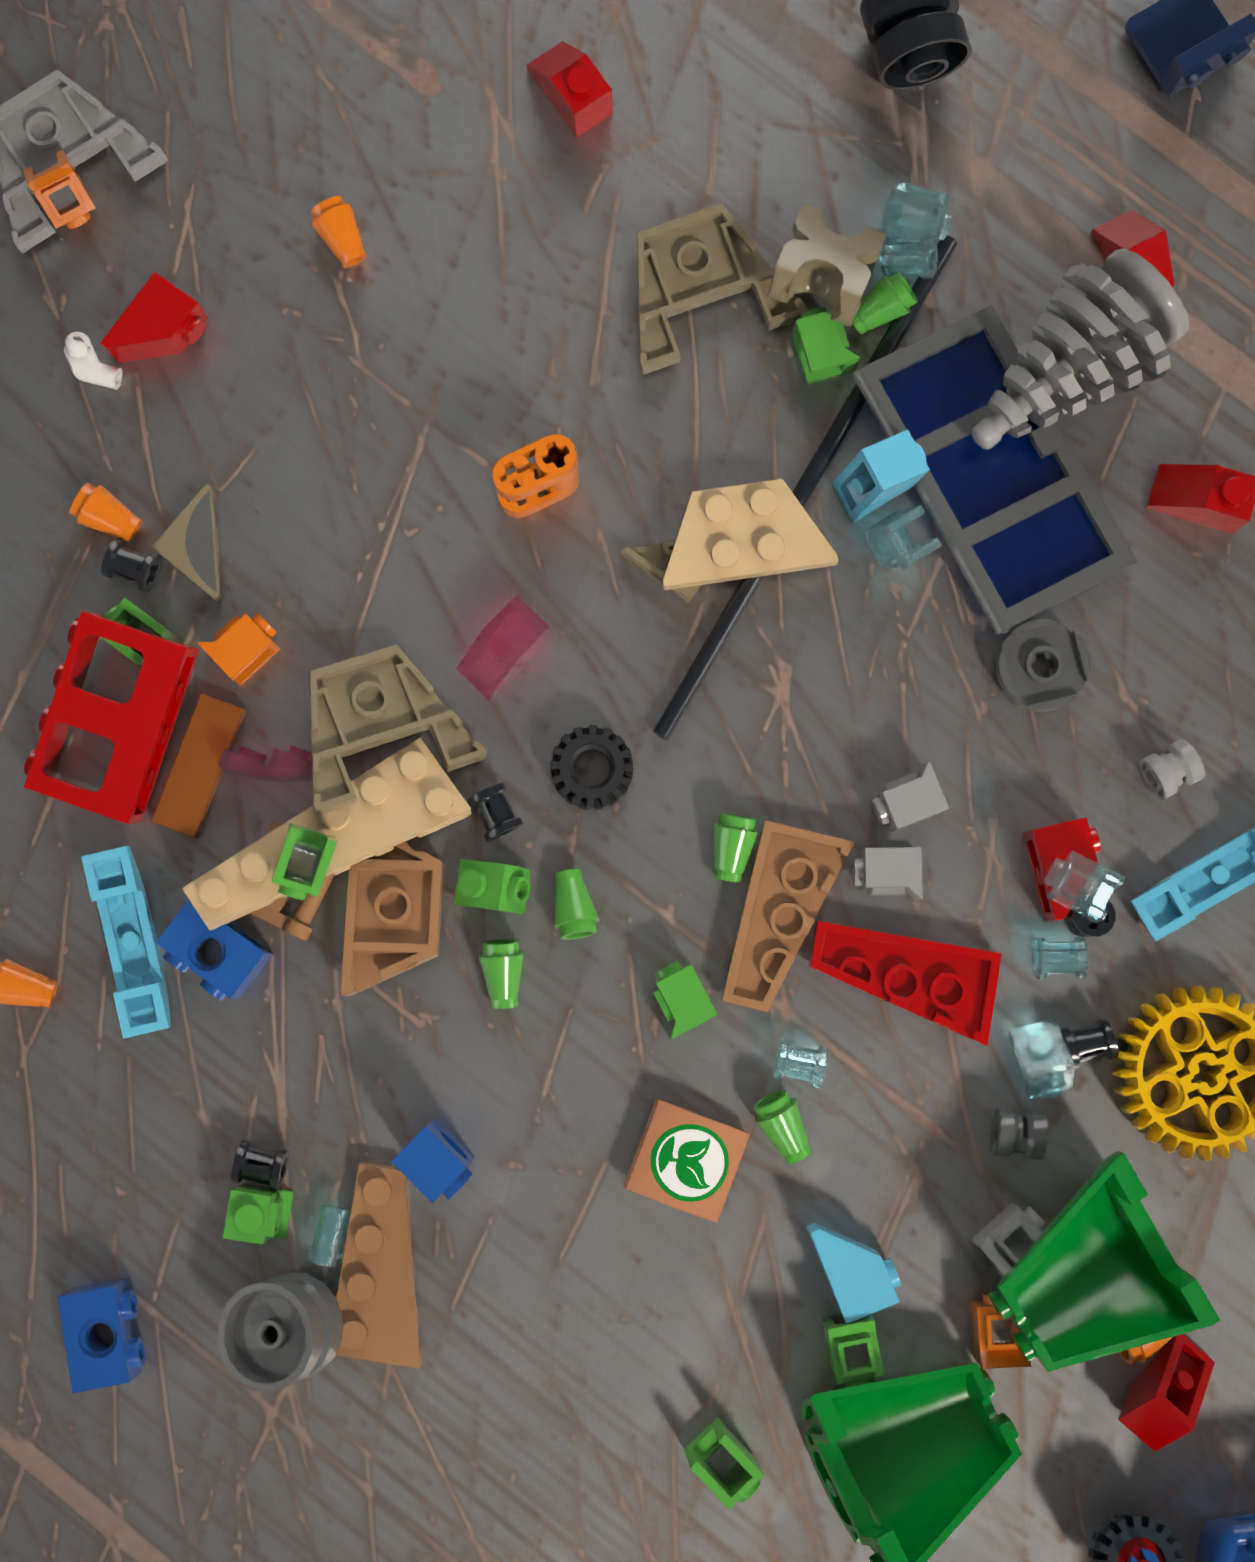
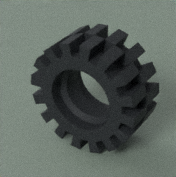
M589 725L588 728H581L580 726L573 729L574 732L569 735L565 734L561 738L559 745L555 746L552 752V761H550L552 780L558 793L566 802L583 810H603L604 807L616 804L628 791L633 778L632 754L620 735H615L613 730L606 727L605 729L598 728L597 725ZM598 751L605 755L610 763V773L607 779L599 785H585L575 776V762L584 752Z

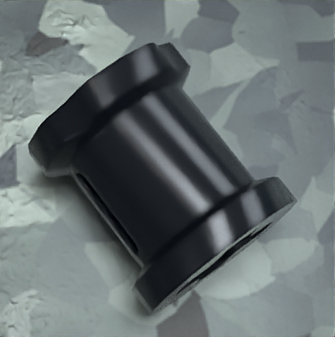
M114 539L105 552L101 564V573L108 578L117 576L135 583L138 590L147 593L158 579L162 566V557L154 552L149 555L127 547L126 541Z
M504 783L488 787L467 799L469 806L476 808L487 831L484 834L487 842L498 839L524 825L521 818L515 817L504 795V792L507 790Z
M1079 896L1063 921L1068 926L1069 931L1078 937H1099L1107 934L1113 928L1116 921V912L1113 904L1103 896ZM1083 909H1090V913L1097 915L1096 923L1088 924V920L1081 917V911Z
M1106 1018L1096 1021V1025L1073 1031H1070L1068 1028H1062L1058 1031L1061 1052L1070 1070L1078 1069L1082 1062L1105 1056L1108 1060L1118 1057L1117 1041L1113 1029Z
M242 1140L235 1154L231 1181L240 1183L244 1179L270 1185L272 1191L278 1192L286 1175L289 1150L269 1151L251 1147L250 1141ZM252 1164H258V1165H262V1166H267L268 1168L261 1167V1166H256V1165H252Z

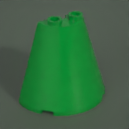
M1121 1151L1114 1152L1101 1163L995 1287L996 1290L988 1294L990 1301L1001 1318L1006 1320L1010 1317L1018 1332L1013 1334L1012 1338L1024 1358L1028 1362L1037 1358L1047 1372L1213 1326L1221 1321L1198 1280L1180 1268L1175 1262L1140 1201L1147 1197L1148 1193L1125 1153Z
M978 1363L816 1393L803 1400L801 1417L804 1421L810 1419L811 1429L803 1433L817 1474L834 1509L855 1543L861 1542L862 1545L869 1546L875 1553L869 1557L870 1562H927L1022 1455L1016 1442L1018 1439L1017 1430L1005 1413L998 1415L991 1401V1396L996 1392L994 1383L988 1373L983 1368H979Z

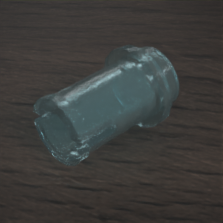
M321 1204L312 1245H307L306 1251L310 1252L308 1261L322 1266L336 1267L337 1259L343 1258L344 1253L340 1252L347 1218L351 1210Z

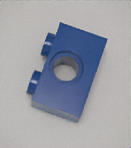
M189 899L156 942L166 950L163 958L168 963L184 973L190 968L203 978L200 986L219 1000H223L225 996L230 999L241 998L274 954L232 922L210 931ZM211 939H216L222 947L221 959L214 965L207 963L203 956V948Z
M435 1118L391 1162L433 1203L441 1194L449 1200L469 1180L473 1173L467 1167L475 1157Z
M127 1278L72 1288L57 1297L72 1394L130 1383L142 1373L141 1366L145 1365L146 1351L143 1339L136 1337L134 1318H137L138 1301L135 1291L133 1289L129 1290ZM98 1323L106 1324L112 1329L114 1340L111 1345L104 1344L98 1339L96 1334Z

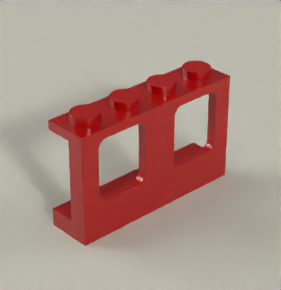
M81 611L80 617L72 622L68 632L67 641L71 645L66 660L59 664L54 674L53 686L56 690L51 705H48L43 710L39 720L38 728L42 733L37 748L30 752L25 762L24 773L27 775L24 788L125 824L143 822L200 649L105 618V615ZM99 637L139 650L143 655V663L131 699L127 703H121L82 689ZM70 725L108 738L114 744V751L102 787L98 791H92L53 777Z

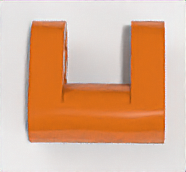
M558 434L549 435L507 454L497 461L493 468L492 478L503 511L511 517H526L569 497L575 492L579 484V469L576 448L569 438ZM535 455L536 462L530 464L528 458ZM514 468L515 472L507 476L506 470ZM543 490L547 494L539 497L538 492ZM526 499V503L524 505L519 506L516 502L519 500Z

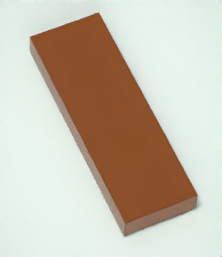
M201 693L151 822L194 838L199 837L247 710Z

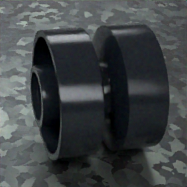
M862 0L860 13L867 38L874 45L872 56L882 86L892 90H907L925 86L950 75L968 60L972 48L964 20L957 14L959 10L958 0Z

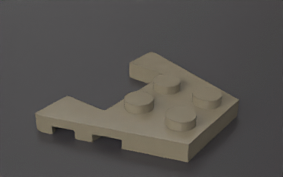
M722 203L637 232L640 369L642 375L681 362V355L667 318L749 289H753L768 331L793 323L796 319H800L804 312L808 311L803 301L795 296L787 304L767 297L775 268H771L757 251V245Z
M397 644L310 671L312 794L315 816L356 803L357 796L342 757L429 730L446 773L483 761L487 756L484 746L478 740L475 742L462 726V720L453 710H448L433 692L434 687Z

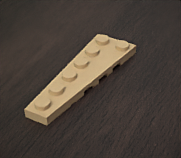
M420 737L351 781L357 796L356 803L315 816L313 806L183 887L182 890L207 928L211 931L270 905L280 897H288L278 892L280 885L271 882V877L289 823L336 838L337 843L325 875L326 877L333 873L337 875L351 869V865L374 855L378 857L392 851L394 846L417 836L421 838L462 820L472 814L471 808ZM294 848L287 869L310 876L317 855Z

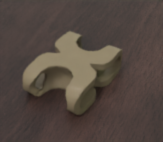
M804 204L795 220L792 230L793 236L790 241L785 243L781 251L767 297L787 304L794 294L803 292L817 294L824 298L832 307L830 320L851 327L859 310L862 296L872 277L887 233L866 226L865 230L857 236L838 235L829 230L823 223L824 210Z

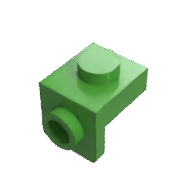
M460 859L453 905L524 914L526 901L530 896L531 890L529 882L531 871L528 868L508 864Z

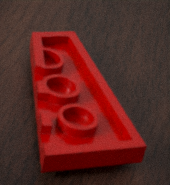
M816 921L809 961L810 968L988 1046L1002 953Z

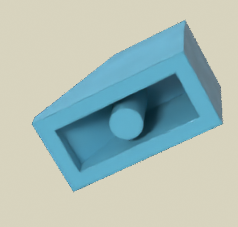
M907 429L862 449L837 476L832 485L851 521L854 522L913 487L930 469L926 464L924 450L914 441Z
M816 1223L806 1226L840 1314L846 1324L899 1303L895 1288L902 1286L891 1258L883 1261L875 1249Z

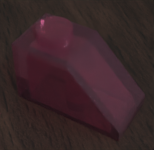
M516 595L483 628L456 667V670L484 697L490 700L552 637L550 626Z

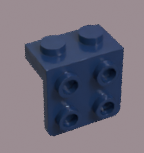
M1159 0L1130 17L1125 25V31L1169 98L1186 87L1192 89L1200 85L1222 66L1227 65V67H1230L1242 60L1251 51L1249 45L1255 37V18L1250 13L1229 25L1213 0Z

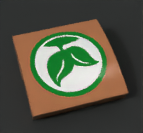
M656 1098L623 1187L665 1205L718 1223L750 1133Z

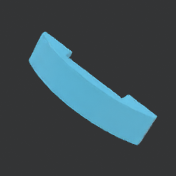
M1255 827L1201 856L1130 900L1131 905L1154 942L1196 919V915L1255 882Z
M130 846L81 856L91 902L97 901L117 987L113 997L123 1039L170 1028L168 992L159 945L156 943L158 940L145 888Z

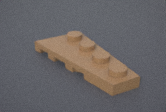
M767 820L764 821L721 1001L768 1012L855 842Z
M361 1162L358 1166L336 1296L343 1317L342 1341L336 1356L420 1369L422 1366V1356L419 1345V1316L415 1293V1264L411 1240L412 1225L408 1178L397 1167Z

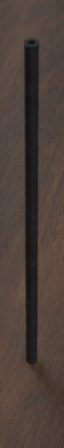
M948 235L941 236L912 286L918 302L910 307L911 313L892 320L867 365L896 351L956 248L957 241ZM857 384L854 385L793 490V494L803 508L866 402ZM764 576L741 579L655 726L654 734L667 741L670 739Z

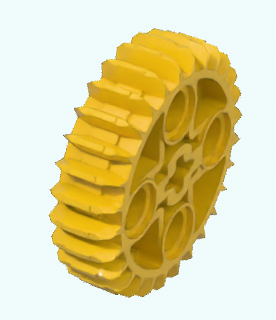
M1192 986L1190 987L1189 997L1185 989L1173 988V1002L1165 994L1155 995L1159 1009L1149 1004L1140 1005V1009L1146 1019L1143 1021L1138 1018H1128L1127 1022L1136 1030L1134 1035L1121 1033L1118 1035L1120 1040L1128 1044L1127 1051H1118V1057H1116L1125 1061L1124 1068L1114 1069L1111 1071V1074L1125 1078L1126 1084L1115 1088L1114 1092L1117 1095L1129 1096L1131 1099L1121 1107L1122 1112L1127 1114L1138 1112L1139 1115L1131 1123L1133 1128L1142 1130L1150 1126L1144 1137L1148 1142L1157 1143L1163 1137L1161 1144L1163 1151L1173 1153L1179 1145V1155L1186 1159H1192L1195 1149L1197 1157L1204 1161L1211 1160L1213 1149L1216 1156L1223 1159L1230 1158L1229 1144L1236 1151L1247 1152L1244 1137L1246 1136L1250 1140L1255 1141V1092L1249 1105H1247L1236 1083L1255 1074V1018L1252 1019L1255 1013V1004L1244 1003L1239 1008L1241 995L1229 993L1223 1000V989L1218 987L1209 988L1206 996L1204 987ZM1198 1013H1209L1219 1016L1236 1027L1212 1038L1204 1020ZM1180 1017L1186 1023L1187 1033L1185 1038L1177 1043L1171 1036L1170 1028L1173 1021ZM1153 1038L1166 1062L1143 1073L1145 1053ZM1244 1039L1249 1046L1250 1052L1247 1060L1240 1064L1235 1058L1234 1049L1236 1044ZM1198 1048H1200V1049H1205V1050H1212V1051H1214V1052L1208 1053V1052L1195 1051V1050L1198 1049ZM1198 1064L1209 1065L1207 1070L1202 1073L1204 1081L1193 1079L1195 1078L1194 1075L1200 1071ZM1163 1081L1168 1090L1167 1098L1161 1105L1156 1106L1150 1096L1151 1089L1157 1082ZM1189 1092H1194V1093H1198V1094H1204V1096H1203V1097H1200V1096L1191 1095V1094H1188V1093H1189ZM1222 1103H1226L1230 1108V1119L1227 1124L1219 1127L1215 1120V1111ZM1190 1107L1203 1132L1181 1129L1171 1124L1165 1118L1176 1115Z

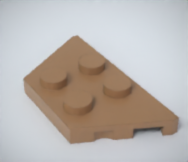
M403 842L394 846L392 851L378 857L374 855L350 866L340 992L342 996L357 994L439 956L444 864L441 860L411 847L407 842Z

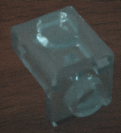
M1055 1019L1010 1030V1041L1026 1079L1025 1092L1028 1099L1040 1096L1044 1099L1055 1098L1064 1094L1073 1086L1075 1065Z

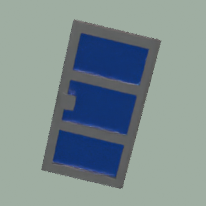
M990 305L857 369L852 376L885 436L889 438L908 429L914 441L924 450L926 464L930 470L914 485V488L996 635L1007 633L1009 629L1131 567L1138 561L1059 421L1043 428L1028 419L1029 421L1026 423L1032 426L1030 433L1014 438L1006 432L1001 437L1002 439L988 450L981 448L974 441L971 433L973 427L981 420L987 419L992 415V410L988 408V402L995 390H1001L1008 395L1006 392L1007 387L1003 385L1004 374L1011 364L1023 367L1018 363L1017 347L993 305Z

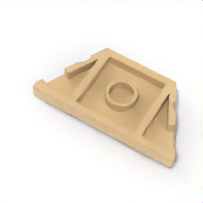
M783 479L693 491L663 578V590L835 566L839 562L838 555Z

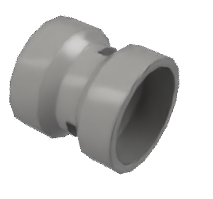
M1183 738L1168 745L1166 754L1158 755L1153 753L1139 762L1140 771L1145 782L1156 797L1161 800L1176 794L1178 787L1182 783L1192 785L1204 779L1206 775L1204 765L1197 751Z

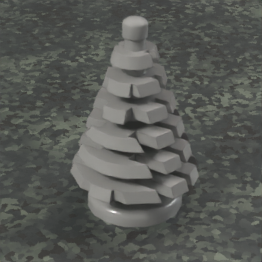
M1123 248L1113 251L1106 258L1102 269L1092 264L1088 267L1083 263L1068 268L1062 278L1064 280L1061 283V288L1055 289L1046 306L1047 313L1041 312L1039 319L1031 329L1033 336L1032 344L1030 345L1024 341L1017 351L1018 363L1023 367L1011 364L1004 374L1003 385L1007 387L1006 392L1008 395L1001 390H995L988 402V408L992 410V415L987 419L981 420L973 427L971 431L972 437L978 446L986 450L991 449L1002 439L1001 437L1006 432L1014 438L1030 433L1032 426L1026 423L1029 421L1028 419L1040 427L1046 428L1058 421L1059 412L1064 415L1070 413L1074 416L1086 409V402L1098 405L1112 401L1110 398L1115 396V393H1128L1140 388L1138 384L1141 382L1157 380L1169 374L1166 370L1171 368L1170 355L1163 351L1167 349L1165 344L1177 343L1187 334L1190 329L1189 318L1175 290L1152 264L1137 253Z

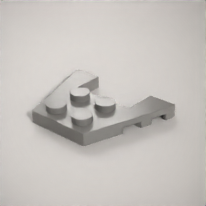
M55 70L0 105V183L3 191L2 199L5 211L9 215L13 242L22 254L56 233L33 198L34 193L27 185L24 169L31 166L35 173L38 174L58 163L55 153L62 149L75 168L106 147L111 146L136 182L169 161L158 145L154 142L151 143L140 135L133 126L107 110L100 101L59 70Z

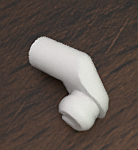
M73 332L66 337V346L64 347L65 358L77 379L115 390L120 387L123 376L122 368L100 363L91 345L90 338L86 334Z

